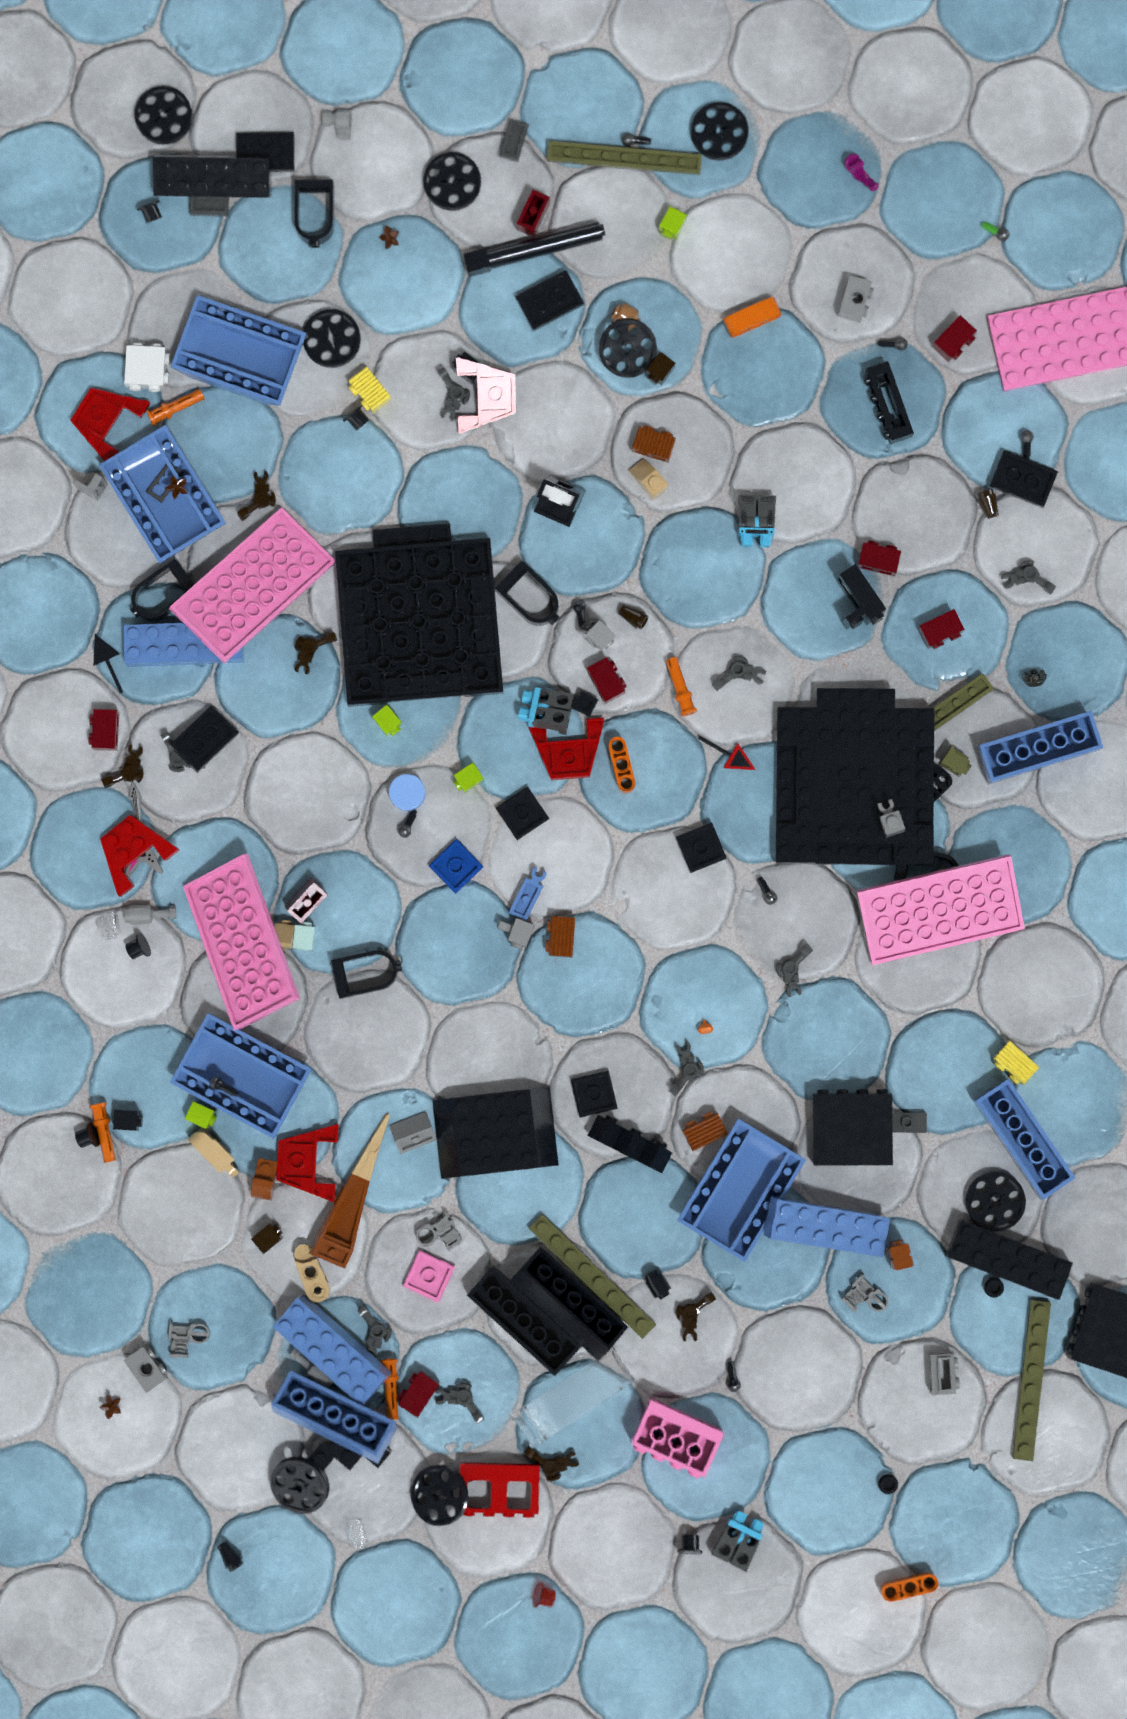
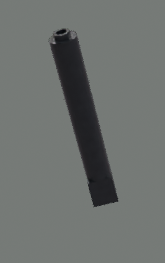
M597 221L489 250L484 248L465 253L464 261L468 276H476L491 272V269L602 241V236H605L603 224L599 225Z

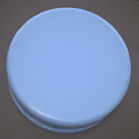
M412 774L399 775L390 784V800L400 810H415L421 806L425 799L426 792L422 781Z

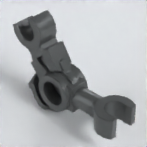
M443 367L437 372L449 389L445 404L447 408L442 411L441 417L444 419L446 413H451V422H454L456 419L455 410L459 411L460 402L463 399V405L468 403L470 390L465 391L462 386L457 385V383L455 384Z
M1033 560L1022 562L1019 567L1023 568L1025 566V568L1013 571V575L1006 573L1001 576L1002 580L1008 578L1011 581L1010 584L1005 585V589L1012 588L1015 583L1018 586L1027 582L1033 584L1035 582L1051 595L1056 586L1040 577L1038 569L1033 566Z
M735 656L733 657L734 663L730 665L728 673L713 683L712 686L718 691L730 680L739 678L748 681L753 679L756 684L760 685L763 684V680H759L757 675H765L767 671L764 669L754 670V666L744 665L748 663L746 658Z
M166 731L160 736L170 752L169 760L172 765L169 769L173 772H183L185 769L180 768L181 766L191 768L169 747L173 741L168 732Z
M808 945L794 959L786 960L783 964L777 963L776 965L778 976L782 978L781 972H783L785 975V985L789 984L787 988L788 997H791L790 991L793 988L798 990V995L802 993L801 988L797 986V983H800L798 969L799 964L813 951Z
M686 1042V1051L680 1050L679 1045H676L677 1053L682 1056L679 1057L682 1076L670 1090V1093L675 1097L688 1080L696 1078L698 1074H704L702 1062L697 1060V1066L694 1062V1054H690L691 1045L689 1042Z
M363 1305L357 1311L369 1325V1336L366 1343L369 1347L365 1349L372 1351L374 1357L377 1358L378 1352L376 1349L381 1348V1340L386 1337L384 1342H388L392 1334V1328H386L382 1323L375 1321L367 1307Z
M461 1383L456 1385L457 1388L461 1387L459 1391L456 1389H449L448 1392L442 1389L435 1391V1393L443 1394V1399L436 1401V1404H443L448 1401V1404H459L467 1407L477 1424L485 1419L473 1404V1394L470 1391L472 1388L471 1384Z

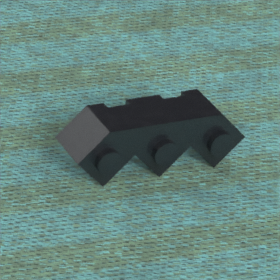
M597 1115L587 1136L663 1173L673 1153L666 1149V1144L658 1140L653 1143L641 1137L642 1132L634 1128L628 1130L616 1124L617 1119L606 1115L605 1118Z
M335 1442L321 1443L308 1459L314 1461L325 1470L335 1458L350 1471L362 1456ZM387 1447L379 1463L368 1458L366 1459L379 1468L392 1451Z

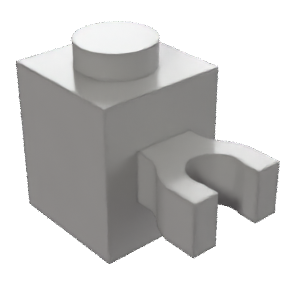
M892 799L888 800L890 805L888 809H884L882 803L877 804L879 810L884 814L880 816L879 820L886 838L905 832L899 810L893 812L894 805Z
M516 918L514 925L500 921L498 929L510 933L508 941L511 942L510 946L521 950L522 947L527 948L534 924Z

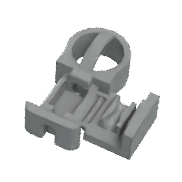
M443 1212L445 1216L432 1225L428 1223L417 1231L416 1239L421 1246L429 1247L433 1245L440 1236V1240H444L447 1244L445 1247L449 1252L463 1242L455 1230L454 1221L447 1212ZM422 1230H431L430 1233L419 1239V1233ZM432 1235H434L431 1242L425 1244L422 1243L426 1241L428 1238H430Z
M861 1274L851 1284L852 1288L854 1286L856 1288L854 1290L851 1289L842 1298L853 1312L856 1311V1306L860 1302H864V1299L870 1308L877 1312L885 1310L888 1306L887 1296L878 1288L875 1290L863 1278L864 1274ZM875 1294H879L884 1297L885 1305L875 1296ZM871 1298H873L882 1308H874L871 1304Z
M174 1322L169 1325L168 1339L172 1341V1338H174V1340L171 1342L169 1357L188 1358L189 1352H186L187 1345H189L188 1339L189 1342L204 1343L210 1337L209 1327L202 1323L190 1324V1327L174 1326ZM198 1326H202L207 1332H195L193 1330ZM193 1335L207 1337L204 1340H197L193 1337ZM175 1352H184L185 1354H177Z

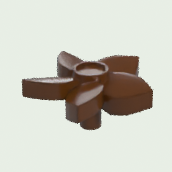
M385 226V234L379 238L382 241H386L385 247L387 250L392 244L394 246L399 245L396 239L399 231H392L389 226Z
M172 476V485H168L165 489L173 491L172 496L174 500L178 497L179 492L183 495L188 494L184 488L187 479H180L178 481Z
M109 1395L106 1396L107 1404H102L99 1408L105 1410L107 1419H110L113 1414H121L120 1408L117 1407L121 1398H116L112 1401Z

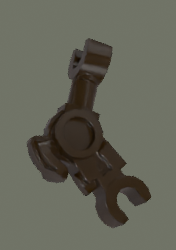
M265 471L263 479L258 478L257 472L254 473V480L258 484H255L253 502L237 512L238 517L242 521L247 519L257 508H266L269 505L275 506V493L272 491L271 496L268 494L270 485L266 484L269 479L267 471Z
M332 632L319 639H303L299 636L295 643V650L299 651L301 647L297 658L300 662L296 664L295 672H299V668L305 666V674L308 675L310 673L308 664L312 663L314 654L319 649V646L338 641L336 634Z
M129 745L128 752L130 757H126L124 767L120 771L121 773L101 779L105 788L111 787L122 780L124 782L136 780L138 783L142 781L144 770L140 768V773L138 772V767L141 763V760L138 758L143 754V747L140 746L138 753H133V745Z
M712 1292L695 1304H686L684 1307L681 1305L677 1306V1319L680 1321L682 1315L684 1318L682 1328H686L683 1333V1341H686V1335L689 1333L693 1334L694 1341H697V1333L694 1329H697L699 1310L716 1300Z
M529 1446L524 1452L525 1455L540 1464L543 1473L547 1475L546 1481L550 1482L558 1480L561 1474H555L559 1471L568 1470L567 1466L577 1467L579 1465L578 1461L575 1463L570 1462V1458L576 1455L573 1451L569 1452L565 1458L562 1455L553 1459L542 1457Z

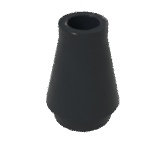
M228 1541L221 1543L217 1547L225 1568L229 1569L230 1572L243 1565L241 1560L243 1557Z

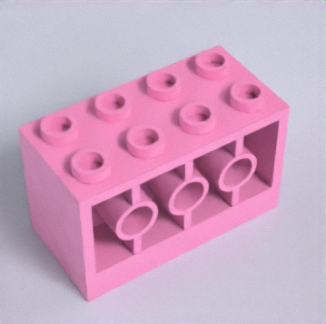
M650 1397L631 1439V1444L634 1445V1450L643 1454L647 1451L652 1454V1458L663 1462L665 1459L670 1462L671 1467L678 1470L685 1468L688 1470L689 1475L699 1479L700 1476L705 1478L724 1432L722 1429ZM660 1428L662 1435L655 1437L653 1430ZM679 1437L681 1442L673 1445L671 1439ZM697 1445L698 1451L691 1453L689 1448Z

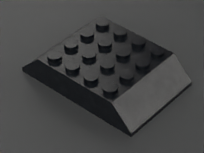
M550 1087L433 1100L441 1179L559 1165Z

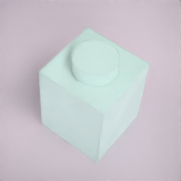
M302 922L300 925H295L293 949L314 952L316 928L312 927V923Z

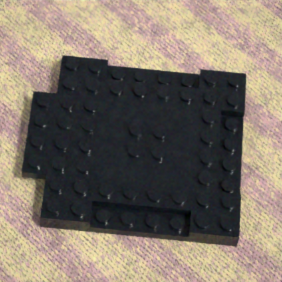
M450 523L373 530L374 548L335 551L348 707L436 698L504 694L490 538L452 541Z
M817 688V707H777L776 864L933 866L935 708H895V689ZM892 799L894 805L893 812L899 810L905 832L886 838L879 820L880 816L884 814L879 810L877 804L882 803V807L888 809L890 807L888 800Z

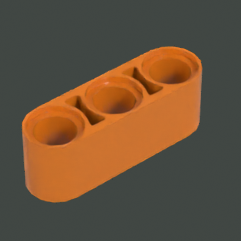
M770 297L727 316L723 321L731 338H734L779 318L782 314L775 298Z
M614 737L610 740L608 749L617 786L620 792L629 794L635 788V778L626 742L621 737ZM620 742L623 748L620 751H615L612 749V744ZM620 760L625 761L627 768L619 770L616 766L617 762ZM624 779L631 781L632 786L629 789H624L621 786V782Z
M923 1572L887 1581L881 1585L880 1593L886 1601L895 1602L935 1591L938 1588V1579L931 1572ZM927 1577L933 1578L934 1581L930 1587H925L923 1583ZM908 1582L914 1583V1589L910 1592L904 1590V1586ZM894 1587V1595L890 1597L886 1596V1588Z

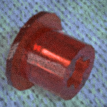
M539 1582L533 1594V1607L537 1608L539 1605L551 1608L555 1602L556 1590L546 1588L542 1582Z

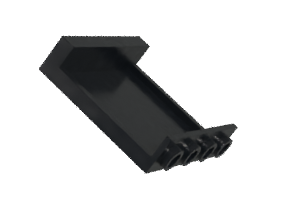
M818 1089L817 1093H813V1165H893L892 1093H888V1089H876V1093H868V1089H856V1093H848V1089H837V1093H829L828 1089Z
M1091 1283L1085 1289V1304L1080 1306L1078 1312L1080 1320L1078 1324L1074 1325L1072 1331L1074 1339L1072 1343L1068 1344L1066 1354H1069L1068 1359L1127 1378V1294Z

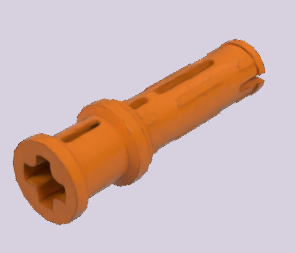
M199 388L168 404L161 403L160 407L151 411L147 410L146 413L154 427L156 423L166 418L168 420L171 419L172 414L205 399Z
M672 657L667 659L665 662L676 690L675 700L679 702L682 711L680 713L681 717L696 713L698 710L694 708L691 699L692 692L688 691L678 658Z
M106 1102L89 1106L94 1117L93 1125L97 1127L104 1163L116 1160L108 1125L110 1118L107 1117L105 1108Z
M381 1359L380 1362L392 1372L385 1381L386 1417L396 1420L399 1419L396 1381L399 1379L396 1369L398 1359Z

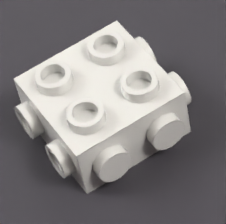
M132 343V346H126L124 384L129 390L141 391V388L149 389L151 392H160V389L165 390L166 384H169V372H166L167 365H170L171 358L166 348L161 344L143 346L141 343Z

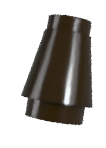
M993 489L978 493L979 499L977 500L987 518L999 516L996 493L993 492Z
M623 605L618 613L635 629H643L649 618L646 612Z

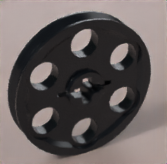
M158 86L146 91L139 98L135 107L134 117L140 133L147 140L155 144L168 145L181 140L188 133L193 121V112L188 99L182 92L173 87ZM173 93L176 98L173 102H167L165 96ZM149 97H155L157 102L155 105L149 106L146 104V100ZM182 107L188 110L187 115L184 117L177 114L178 109ZM161 112H163L164 114L167 113L166 119H164L163 117L160 119ZM143 114L149 115V122L141 123L139 121L140 116ZM179 125L181 132L179 134H172V126ZM154 129H161L162 135L155 138L152 136Z
M715 102L701 108L695 115L691 126L692 142L698 152L709 159L718 161L728 160L738 155L745 147L749 134L745 115L734 105L725 102ZM715 110L718 115L716 118L710 119L707 116V112ZM734 112L737 117L735 120L729 121L726 118V114ZM697 125H704L706 131L703 134H699L696 132L695 127ZM718 127H719L721 130L724 129L723 135H720L719 133H715V132L717 131V128H718ZM736 129H741L744 132V136L736 138L733 132ZM711 142L714 148L711 151H706L703 148V144ZM730 144L733 150L730 153H725L722 150V146Z
M443 153L435 157L428 164L423 178L424 189L429 200L437 207L449 211L461 210L472 204L479 195L481 189L480 171L476 163L462 153ZM448 158H453L456 164L453 167H447L445 161ZM465 166H471L474 171L470 175H465L462 170ZM437 169L440 171V176L432 178L429 175L430 171ZM451 177H454V180H458L453 186L450 182H447L450 181ZM466 185H473L475 191L472 194L466 193L464 190ZM434 188H440L442 195L434 197L431 191ZM453 195L460 198L459 203L456 205H452L449 202V198Z
M327 309L316 313L308 320L303 332L307 333L303 343L305 351L310 359L320 366L327 368L344 366L359 351L361 335L358 325L349 314L341 310ZM335 315H339L342 318L341 323L338 325L331 323V319ZM315 321L323 323L321 330L313 329L312 326ZM328 328H330L331 334H333L334 337L337 336V338L334 339L335 349L333 348V345L330 342V340H326L329 338L330 335ZM349 328L356 331L355 336L352 338L345 336V331ZM311 339H316L319 344L317 348L311 349L308 347V342ZM343 347H349L351 353L345 357L340 354V350ZM325 352L332 354V359L329 362L322 360V355Z
M628 318L613 322L605 329L599 342V355L602 363L611 373L619 377L632 378L645 373L657 354V343L653 332L646 324L636 319ZM632 324L639 327V332L636 335H631L628 332V327ZM612 329L619 330L620 337L618 339L610 338L609 332ZM648 338L652 341V346L649 349L642 347L641 342L643 339ZM630 343L631 348L634 350H629L628 353H625V349L622 346H627ZM608 347L615 351L614 356L611 358H607L603 354L604 350ZM644 357L647 360V364L644 367H638L635 363L637 358ZM621 361L626 362L628 365L627 370L624 372H620L617 369V364Z
M989 1172L977 1177L970 1185L966 1194V1208L969 1216L978 1226L989 1231H1004L1018 1223L1025 1211L1026 1197L1022 1186L1015 1178L1002 1172ZM998 1177L1006 1179V1186L1004 1188L996 1186V1179ZM981 1181L987 1184V1190L984 1193L978 1192L976 1188L977 1184ZM1013 1191H1017L1020 1194V1200L1016 1203L1012 1202L1009 1198L1010 1193ZM1004 1193L999 1200L1000 1205L991 1206L993 1202L991 1198H998ZM975 1200L980 1201L982 1204V1209L979 1212H974L971 1208V1204ZM1008 1210H1012L1015 1214V1218L1011 1222L1006 1221L1004 1218V1213ZM988 1215H993L996 1219V1223L993 1226H987L985 1223V1218Z
M295 1456L282 1460L274 1469L270 1479L271 1491L275 1499L284 1508L295 1513L308 1514L318 1510L329 1495L330 1485L326 1473L317 1463L308 1458ZM288 1464L294 1465V1466L296 1467L297 1471H296V1472L290 1471V1470L288 1469V1466H287V1465H288ZM311 1469L316 1475L314 1477L309 1476L306 1470ZM277 1477H283L286 1484L279 1483ZM315 1486L321 1487L322 1490H323V1493H322V1494L317 1493V1492L314 1490V1487H315ZM284 1494H290L293 1497V1501H288ZM303 1499H309L312 1502V1506L304 1504Z
M447 1465L430 1466L423 1469L416 1476L411 1488V1501L415 1512L424 1522L434 1526H444L454 1523L464 1513L468 1503V1489L465 1480L454 1468ZM443 1471L449 1474L447 1482H444L441 1478ZM426 1474L432 1478L430 1485H426L424 1482ZM456 1486L461 1490L459 1498L453 1494V1489ZM434 1492H440V1495L444 1498L439 1499V1496ZM420 1493H423L426 1497L424 1504H421L418 1500ZM450 1505L455 1508V1515L453 1517L447 1512ZM431 1509H435L438 1513V1517L435 1520L430 1517Z

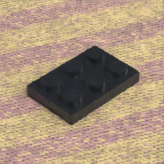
M294 132L236 133L237 156H271V172H295Z
M567 270L515 296L533 332L584 306V301Z
M1004 450L989 487L1044 508L1058 471Z
M210 706L169 747L198 773L239 734V731L216 709Z

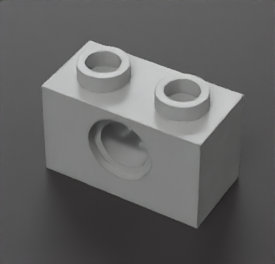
M849 275L838 317L856 322H861L862 317L866 318L869 306H865L867 299L871 300L874 288H871L872 281ZM859 296L862 302L855 303L852 297Z
M591 617L577 631L591 646L601 650L604 648L608 649L613 644V638L616 636L603 622Z
M145 1345L123 1361L147 1393L168 1378L166 1375L168 1371L162 1363H157L155 1360L156 1354L151 1347L147 1348ZM147 1362L152 1365L151 1373L143 1371L144 1363Z

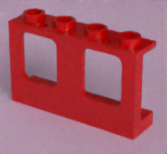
M460 1463V1474L465 1480L467 1487L468 1482L471 1480L491 1482L490 1508L467 1506L463 1516H475V1513H483L485 1517H494L495 1513H503V1517H515V1514H523L525 1518H534L535 1514H539L540 1464ZM509 1482H529L531 1484L530 1509H512L507 1507V1485Z

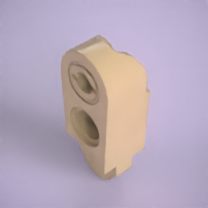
M203 1131L194 1132L188 1138V1141L219 1173L225 1169L233 1178L239 1173L238 1169L232 1164L235 1159L216 1138L213 1139L210 1134Z
M306 1244L299 1245L295 1249V1255L293 1256L306 1295L313 1302H322L329 1296L331 1291L330 1284L318 1258L309 1253L311 1247ZM308 1266H313L316 1269L314 1277L307 1276L306 1268ZM318 1286L322 1289L320 1294L315 1293V1287Z

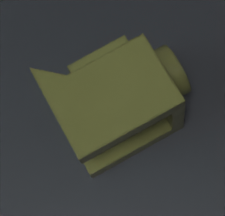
M954 745L950 747L939 764L958 777L962 773L966 775L972 766L969 764V757L958 750L955 752Z

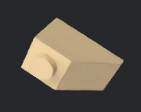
M642 459L628 470L652 501L668 489V483L645 459Z
M286 920L275 923V930L282 949L294 950L295 925H292V921Z

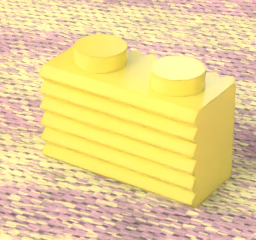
M367 366L348 380L350 384L349 390L354 396L358 395L362 399L360 404H362L366 411L370 410L372 413H375L391 400L388 392Z
M1008 1041L993 1057L994 1065L1002 1072L1004 1070L1010 1074L1008 1078L1016 1085L1019 1083L1024 1085L1039 1069V1066L1011 1041Z

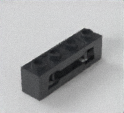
M886 361L866 368L863 379L865 385L869 386L872 392L869 393L872 404L877 406L876 416L878 421L883 423L884 429H882L885 440H889L891 445L911 438L914 432L889 362ZM886 384H888L887 391L897 417L893 419V422H890L891 415L881 390Z

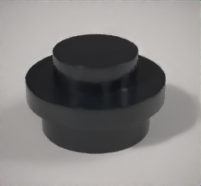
M990 1278L984 1284V1291L988 1296L996 1298L1003 1293L1004 1285L1000 1279Z
M885 1474L879 1479L878 1487L884 1494H893L898 1488V1481L893 1475Z

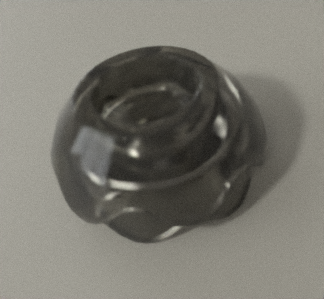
M1032 669L1029 672H1024L1022 679L1027 686L1038 687L1044 684L1047 674H1045L1044 670L1037 671Z

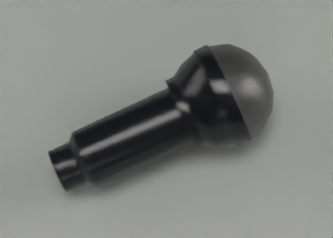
M576 600L572 607L577 614L578 626L581 628L586 622L584 615L586 604L582 600Z
M215 1076L210 1081V1086L214 1090H222L231 1096L237 1097L239 1092L224 1083L221 1077Z
M733 1361L727 1362L729 1376L727 1387L731 1392H737L741 1388V1383L737 1379L735 1365Z

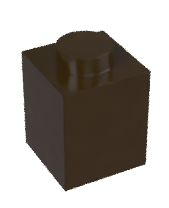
M659 352L646 370L647 379L655 385L658 383L662 386L674 370L676 363Z
M270 1223L251 1240L262 1254H265L283 1239L281 1236L283 1232L276 1224L273 1226Z

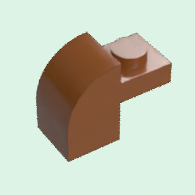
M258 1158L251 1197L272 1201L276 1182L277 1161Z

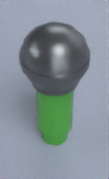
M983 222L981 226L984 230L996 235L999 241H1006L1010 236L1006 228H998L986 222Z

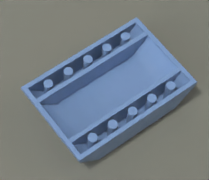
M197 295L170 367L191 379L263 404L280 406L307 333Z
M166 425L99 465L159 564L226 524ZM167 464L169 468L164 473L165 476L161 477L159 484L155 485L152 492L161 497L165 492V487L171 484L173 476L178 481L180 479H187L184 488L188 494L183 495L179 492L178 497L174 500L172 496L173 491H170L163 502L160 503L146 493V490ZM172 464L175 465L176 469L184 471L181 477L178 476V472L175 471Z
M207 1013L170 1083L275 1139L312 1069L239 1029L234 1030L232 1025ZM215 1076L221 1077L224 1083L239 1092L237 1097L231 1096L222 1090L211 1088V1079Z
M737 1119L687 1201L677 1221L745 1262L765 1230L771 1196L784 1198L806 1159L742 1120Z

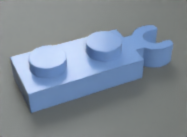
M534 867L532 870L531 880L525 878L508 912L523 921H527L544 887L539 882L546 878V872L544 871L541 877H537L535 875L537 867Z

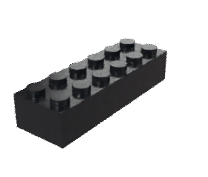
M155 154L153 156L154 196L270 198L271 156Z
M958 1220L945 1255L947 1258L1056 1300L1061 1298L1073 1265L1070 1261L963 1220Z
M541 1246L510 1280L597 1361L613 1347L628 1328L623 1321Z
M495 1265L467 1294L475 1304L554 1376L582 1347L516 1287Z

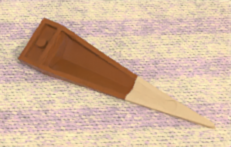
M388 1113L383 1117L317 1231V1237L309 1252L311 1255L344 1269L354 1250L367 1190L389 1119Z

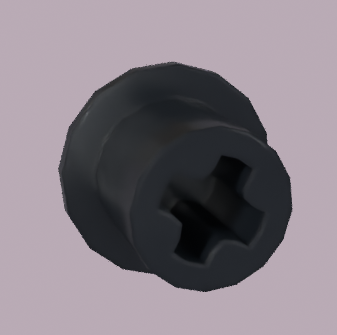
M160 200L137 209V211H142L146 223L162 218L157 205L160 203Z
M362 404L343 419V422L347 420L356 431L369 421L368 417L360 409Z
M141 933L136 935L135 940L125 945L131 959H136L142 955L146 957L151 955L148 941Z
M92 1122L87 1123L86 1128L76 1131L75 1139L79 1147L84 1148L89 1145L98 1147L100 1145L97 1128Z
M692 1534L682 1535L681 1549H678L677 1553L688 1555L702 1554L703 1551L699 1550V1536Z

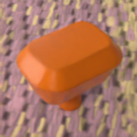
M703 1020V1024L699 1025L698 1028L700 1034H707L713 1031L712 1025L710 1023L707 1024L706 1020Z

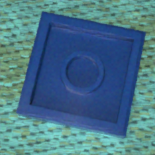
M457 839L429 865L435 874L455 894L484 868Z

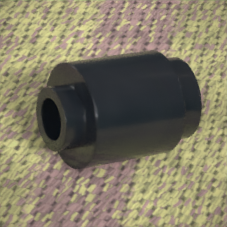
M658 1269L644 1277L646 1280L645 1284L654 1298L659 1297L661 1300L670 1294L668 1290L671 1287L662 1272L659 1273Z

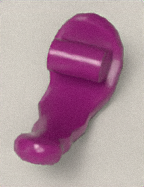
M856 153L848 155L844 161L847 171L852 174L855 180L863 183L865 186H869L870 191H876L879 188V184L874 182L868 173L865 172L863 168L865 164Z

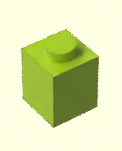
M670 206L659 225L661 235L667 239L672 238L676 240L687 220V215Z
M388 705L372 716L373 720L387 737L389 735L393 737L401 731L402 722Z
M471 763L454 775L456 780L453 783L458 791L463 790L466 793L483 782L484 778L475 764Z
M193 1101L185 1120L208 1129L209 1126L213 1127L217 1116H215L216 1111Z

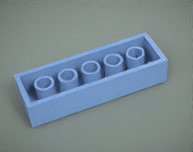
M184 623L124 625V658L127 667L223 663ZM244 647L226 663H243Z
M1088 711L981 744L977 747V751L989 785L1097 752L1104 747L1093 713Z
M1005 1079L973 1101L1040 1200H1044L1076 1178L1009 1079Z
M771 1196L764 1236L774 1240L883 1257L890 1218L881 1214Z
M305 1294L297 1297L273 1326L277 1332L362 1406L371 1399L392 1374L388 1368Z
M291 1370L271 1404L274 1413L376 1463H379L397 1430L395 1421Z

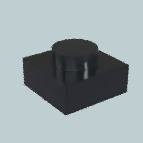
M581 691L572 709L590 718L598 699Z

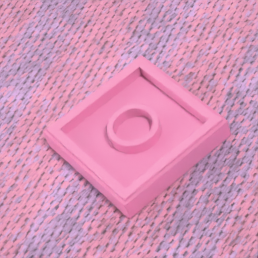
M419 1250L403 1287L439 1303L455 1266Z

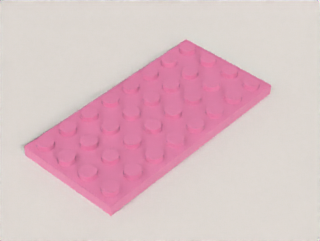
M1127 287L987 316L1004 392L1127 366Z
M281 507L174 602L169 609L225 664L335 565L336 560Z
M242 854L183 886L234 1030H240L300 999L248 854Z
M1010 854L856 890L872 965L1025 929Z

